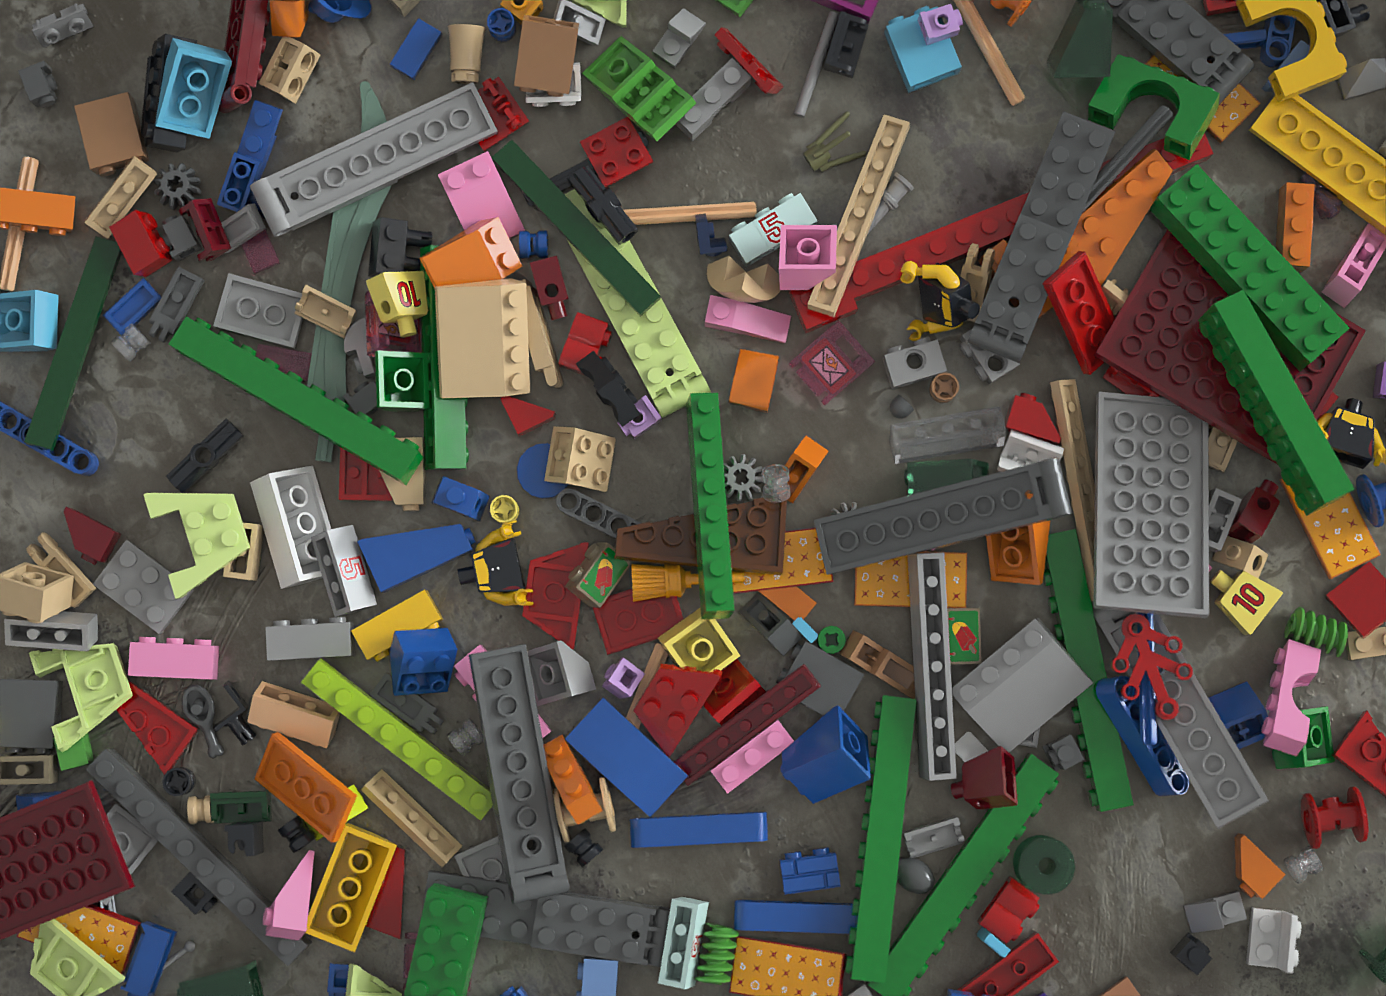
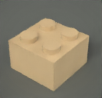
M27 562L0 573V611L6 616H20L27 618V621L31 623H42L44 620L58 615L60 612L71 607L74 576Z

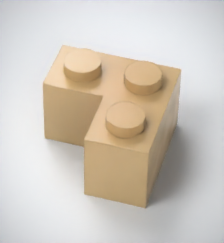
M243 523L250 548L224 567L223 577L257 581L264 529L263 525Z

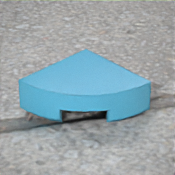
M798 617L792 623L810 644L818 638V634L801 617Z
M983 926L976 933L978 938L1001 957L1005 958L1011 951Z

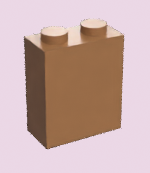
M524 15L514 86L520 87L521 91L530 93L536 92V89L547 91L548 95L555 97L569 94L579 23Z
M128 92L74 106L89 167L96 175L109 176L115 174L116 169L126 167L133 156L142 162L150 161L145 140L141 134V125L135 101Z

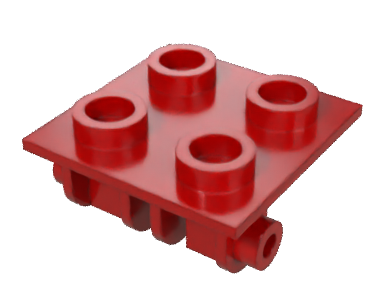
M499 76L494 80L488 78L482 83L483 87L478 90L497 129V134L478 142L484 152L529 122Z
M628 117L580 141L599 180L605 187L653 163L650 154Z

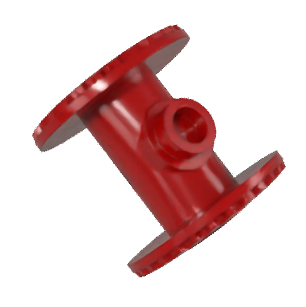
M1357 787L1348 788L1347 803L1340 802L1339 797L1323 799L1322 806L1320 807L1316 806L1314 798L1310 793L1302 795V823L1311 848L1319 849L1322 840L1321 833L1334 831L1335 825L1338 830L1352 828L1353 834L1359 843L1367 840L1369 832L1367 811L1361 792Z

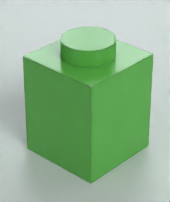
M88 733L64 752L58 750L55 738H53L61 771L86 766L94 761Z

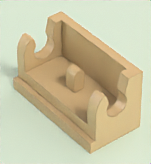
M305 285L302 297L295 305L294 313L345 339L348 329L352 326L357 316L355 309L308 285Z

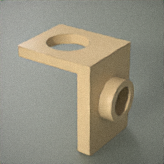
M1227 536L1221 551L1215 552L1212 560L1245 571L1259 578L1268 554L1253 544ZM1258 556V564L1253 570L1254 559Z

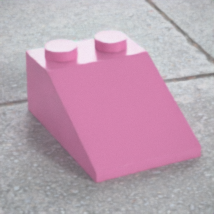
M488 151L438 174L464 230L480 220L499 217L509 239L519 235V231H525Z

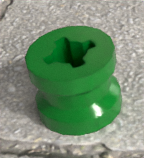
M836 626L823 628L817 638L818 647L828 654L837 653L842 650L846 641L845 634Z

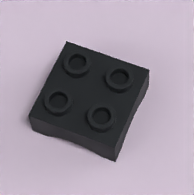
M592 351L576 363L583 375L594 381L596 394L603 404L612 406L614 417L622 427L640 415L634 405L638 400L629 388L626 389V382L606 357L600 359Z

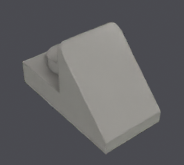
M568 0L558 1L553 17L556 20L579 23L577 38L590 45H598L606 21L605 18Z
M683 8L668 22L667 31L652 53L675 69L706 23Z
M1239 891L1183 905L1191 933L1223 929L1224 925L1247 919Z

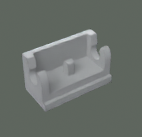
M957 816L902 832L909 858L920 857L962 844L965 841Z

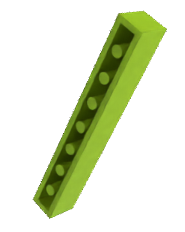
M320 658L302 680V684L480 821L493 806L489 787Z

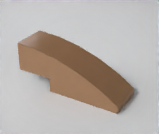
M853 630L839 654L911 699H915L914 666L863 634Z

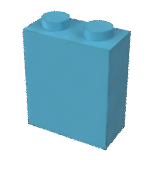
M929 6L922 7L916 10L913 16L905 19L903 16L896 17L888 22L889 25L885 28V37L908 93L959 74L962 68L950 38L930 45L925 43L918 23V17L920 12L938 8L937 6L931 9ZM942 18L937 19L939 24L945 25Z

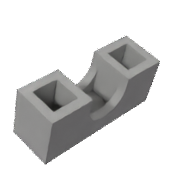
M731 58L692 96L696 104L675 125L693 142L712 123L715 115L727 103L730 102L732 104L751 85L752 77Z

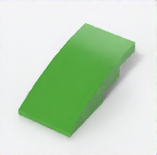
M622 36L582 73L609 101L655 141H658L696 104L693 97L676 85L674 80L658 68L651 58Z

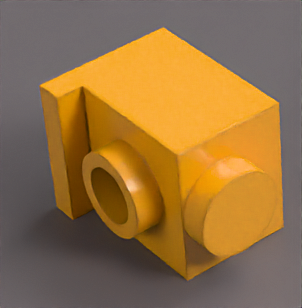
M502 0L500 3L501 8L510 11L514 20L521 25L524 15L538 17L544 9L542 0H524V3L519 6L514 4L516 0Z

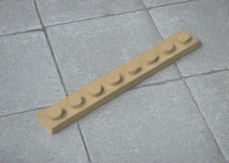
M883 115L837 229L836 273L814 286L807 304L808 309L832 317L835 316L909 131L910 122Z
M1057 380L1050 382L1051 397L1054 402L1057 418L1056 425L1061 437V447L1064 448L1063 457L1066 467V480L1070 489L1076 533L1079 539L1091 601H1093L1095 484L1076 380Z

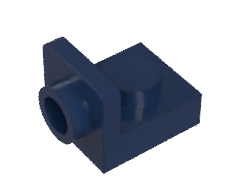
M706 213L696 214L695 221L700 255L705 254L706 256L713 257L727 251L725 238L712 239L715 238L713 222L707 221Z

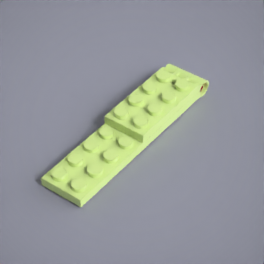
M575 189L564 194L657 291L630 240L618 245L603 224L596 222L585 206V201ZM567 240L660 416L664 418L685 407L690 393H711L662 298L640 317ZM671 370L674 372V374L672 376H667L666 372Z

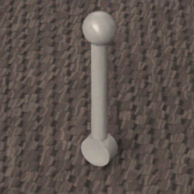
M187 941L184 948L165 962L163 970L186 952L194 951V942Z

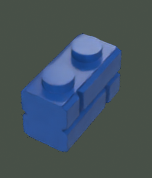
M829 847L812 849L813 855L802 856L801 851L784 853L785 859H779L784 894L841 887L835 851L829 852Z

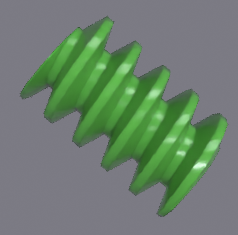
M1298 607L1291 614L1286 624L1284 638L1286 639L1290 633H1293V640L1298 642L1302 636L1304 637V644L1309 645L1313 640L1315 641V648L1318 649L1322 644H1325V653L1327 654L1334 647L1336 648V657H1340L1347 642L1348 628L1345 622L1337 624L1334 618L1326 621L1325 615L1322 614L1315 618L1314 611H1308L1305 614L1304 608Z
M705 923L712 928V931L703 932V935L709 938L710 942L701 943V947L708 950V953L699 954V958L706 961V964L697 966V969L703 972L704 975L695 977V980L722 985V983L731 981V977L724 972L733 970V965L726 961L735 959V954L728 951V949L737 948V943L730 938L738 937L739 932L729 926Z

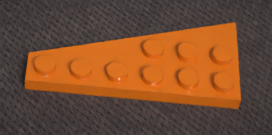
M1152 149L1117 181L1103 191L1081 214L1060 267L1078 251H1085L1100 286H1102L1173 172L1172 168L1156 149Z

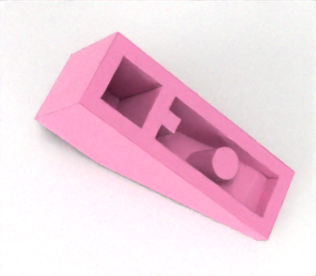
M1368 223L1331 275L1322 293L1345 308L1362 290L1386 249V235Z
M710 295L705 327L786 343L791 316L745 302Z
M309 850L271 906L265 909L263 925H267L266 936L299 941L305 934L314 851Z

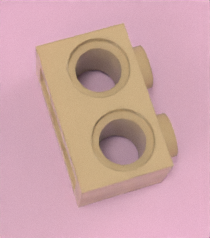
M282 37L259 84L276 95L296 104L320 54L291 37Z

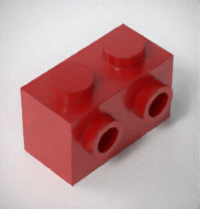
M134 210L109 228L133 275L148 277L171 262L172 258L169 254L170 247L160 237L156 229L158 225L154 217L149 213Z

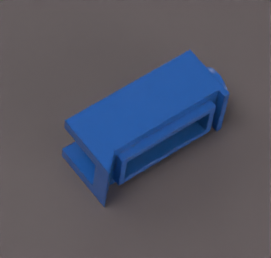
M150 921L141 923L144 933H141L124 980L126 985L120 988L128 992L127 996H154L177 931Z

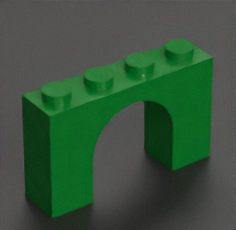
M1117 54L1088 105V120L1113 130L1131 101L1145 95L1161 96L1169 100L1178 112L1165 134L1164 150L1190 160L1218 110L1220 93L1215 92L1208 86L1192 83L1182 76L1166 73L1159 67H1151L1140 63L1133 57Z

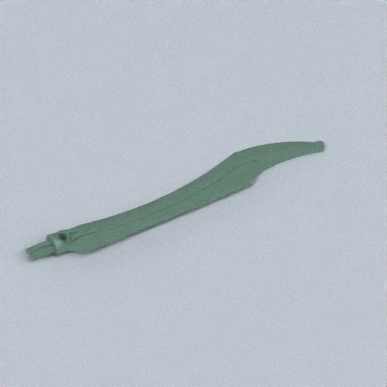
M367 81L360 83L362 103L361 133L387 122L379 100ZM392 185L333 212L321 292L351 307L357 273L373 222L376 220ZM316 325L307 387L310 388L314 384L326 392L324 397L331 401L336 397L345 402L343 397L346 394L344 339ZM320 435L318 436L315 461L331 463L334 443Z

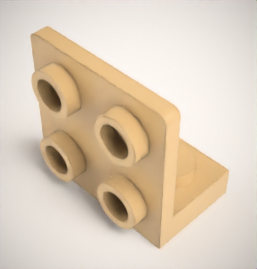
M553 426L544 481L570 484L607 492L616 439L579 428Z

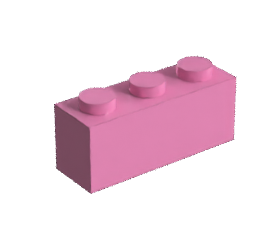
M139 637V642H130L128 676L217 680L219 646H211L212 640L195 639L194 645L183 644L184 639L167 638L165 644L156 643L155 637Z
M776 720L710 771L728 794L782 753L794 740L779 720Z

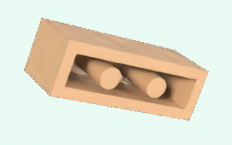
M262 681L253 695L247 723L257 725L262 729L279 732L287 737L309 742L314 746L328 748L335 735L340 712L325 701Z

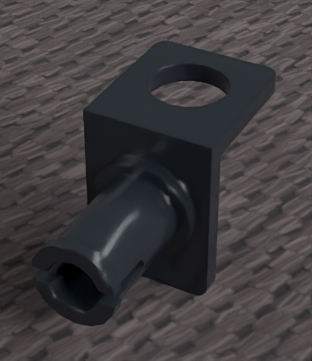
M228 680L223 687L239 707L216 723L213 729L216 732L223 726H228L243 746L257 734L253 732L241 716L243 715L242 712L247 709L248 704Z

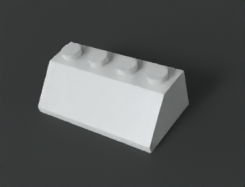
M313 466L269 473L250 482L281 589L323 578L311 537L330 530L331 526Z

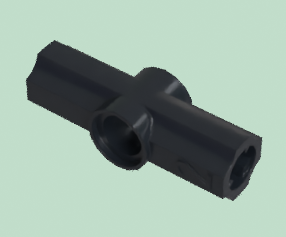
M588 165L574 172L569 178V182L585 201V206L595 221L603 224L618 245L632 239L638 232V228L623 211L622 205L614 192L609 187L605 188Z
M226 418L201 443L194 445L190 453L166 477L181 493H185L209 469L216 467L219 460L244 435ZM204 449H209L211 452L210 460L206 463H201L199 460L200 452Z

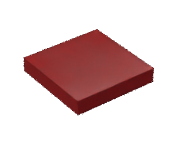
M1370 561L1326 595V599L1363 639L1386 622V578Z

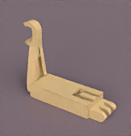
M526 279L520 280L526 283L528 346L535 371L544 373L548 385L560 388L563 385V379L537 289L532 287L530 281Z

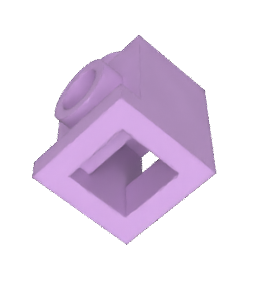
M951 4L927 12H920L918 17V23L926 45L957 36L960 31L959 26L963 25L959 10H953ZM944 17L947 20V24L941 25L937 19Z
M646 395L634 404L643 416L641 422L636 423L631 420L623 427L617 422L626 436L631 434L636 439L662 421L661 416Z
M621 658L616 665L612 664L604 675L606 680L602 687L619 699L631 697L645 673L625 658Z

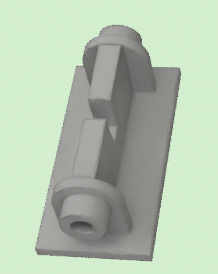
M75 3L61 10V17L58 19L55 13L44 18L37 19L36 23L32 24V31L43 48L94 27L87 16L88 13L83 3L80 5Z

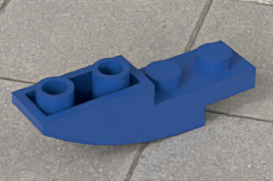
M259 100L254 101L238 151L233 154L217 205L238 212L249 204V198L252 195L250 185L261 179L277 137L275 132L283 112L282 109Z

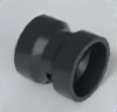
M184 767L173 768L167 771L162 780L165 792L172 796L190 793L196 783L193 772Z
M300 816L295 817L277 830L283 838H287L289 848L293 854L317 838L312 830L307 829L305 826L306 821Z
M586 828L564 846L569 853L578 855L577 862L582 868L603 850L598 843L592 844L591 834Z

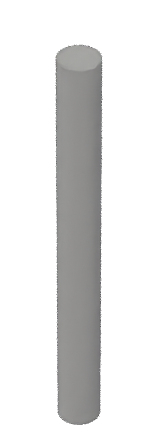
M830 11L794 111L796 116H805L840 16L836 12Z

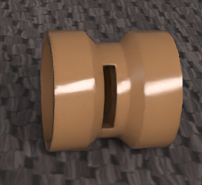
M940 373L930 384V396L936 402L947 403L958 393L959 382L951 373Z

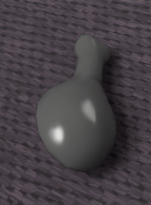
M190 685L184 690L182 695L183 712L190 722L202 730L208 745L209 757L213 759L217 756H222L224 749L218 743L212 724L215 715L214 700L211 694L202 686Z
M899 858L897 881L905 890L916 894H925L933 888L935 881L933 873L923 861L915 858Z

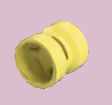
M500 495L492 501L490 513L497 522L503 524L518 518L519 506L512 497Z

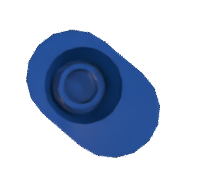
M311 0L308 5V11L316 14L326 22L335 23L345 16L351 18L367 17L371 12V3L369 0Z

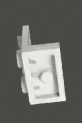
M1251 907L1246 964L1278 968L1286 973H1293V967H1297L1299 958L1298 950H1295L1296 938H1299L1301 934V922L1298 921V916L1286 911Z

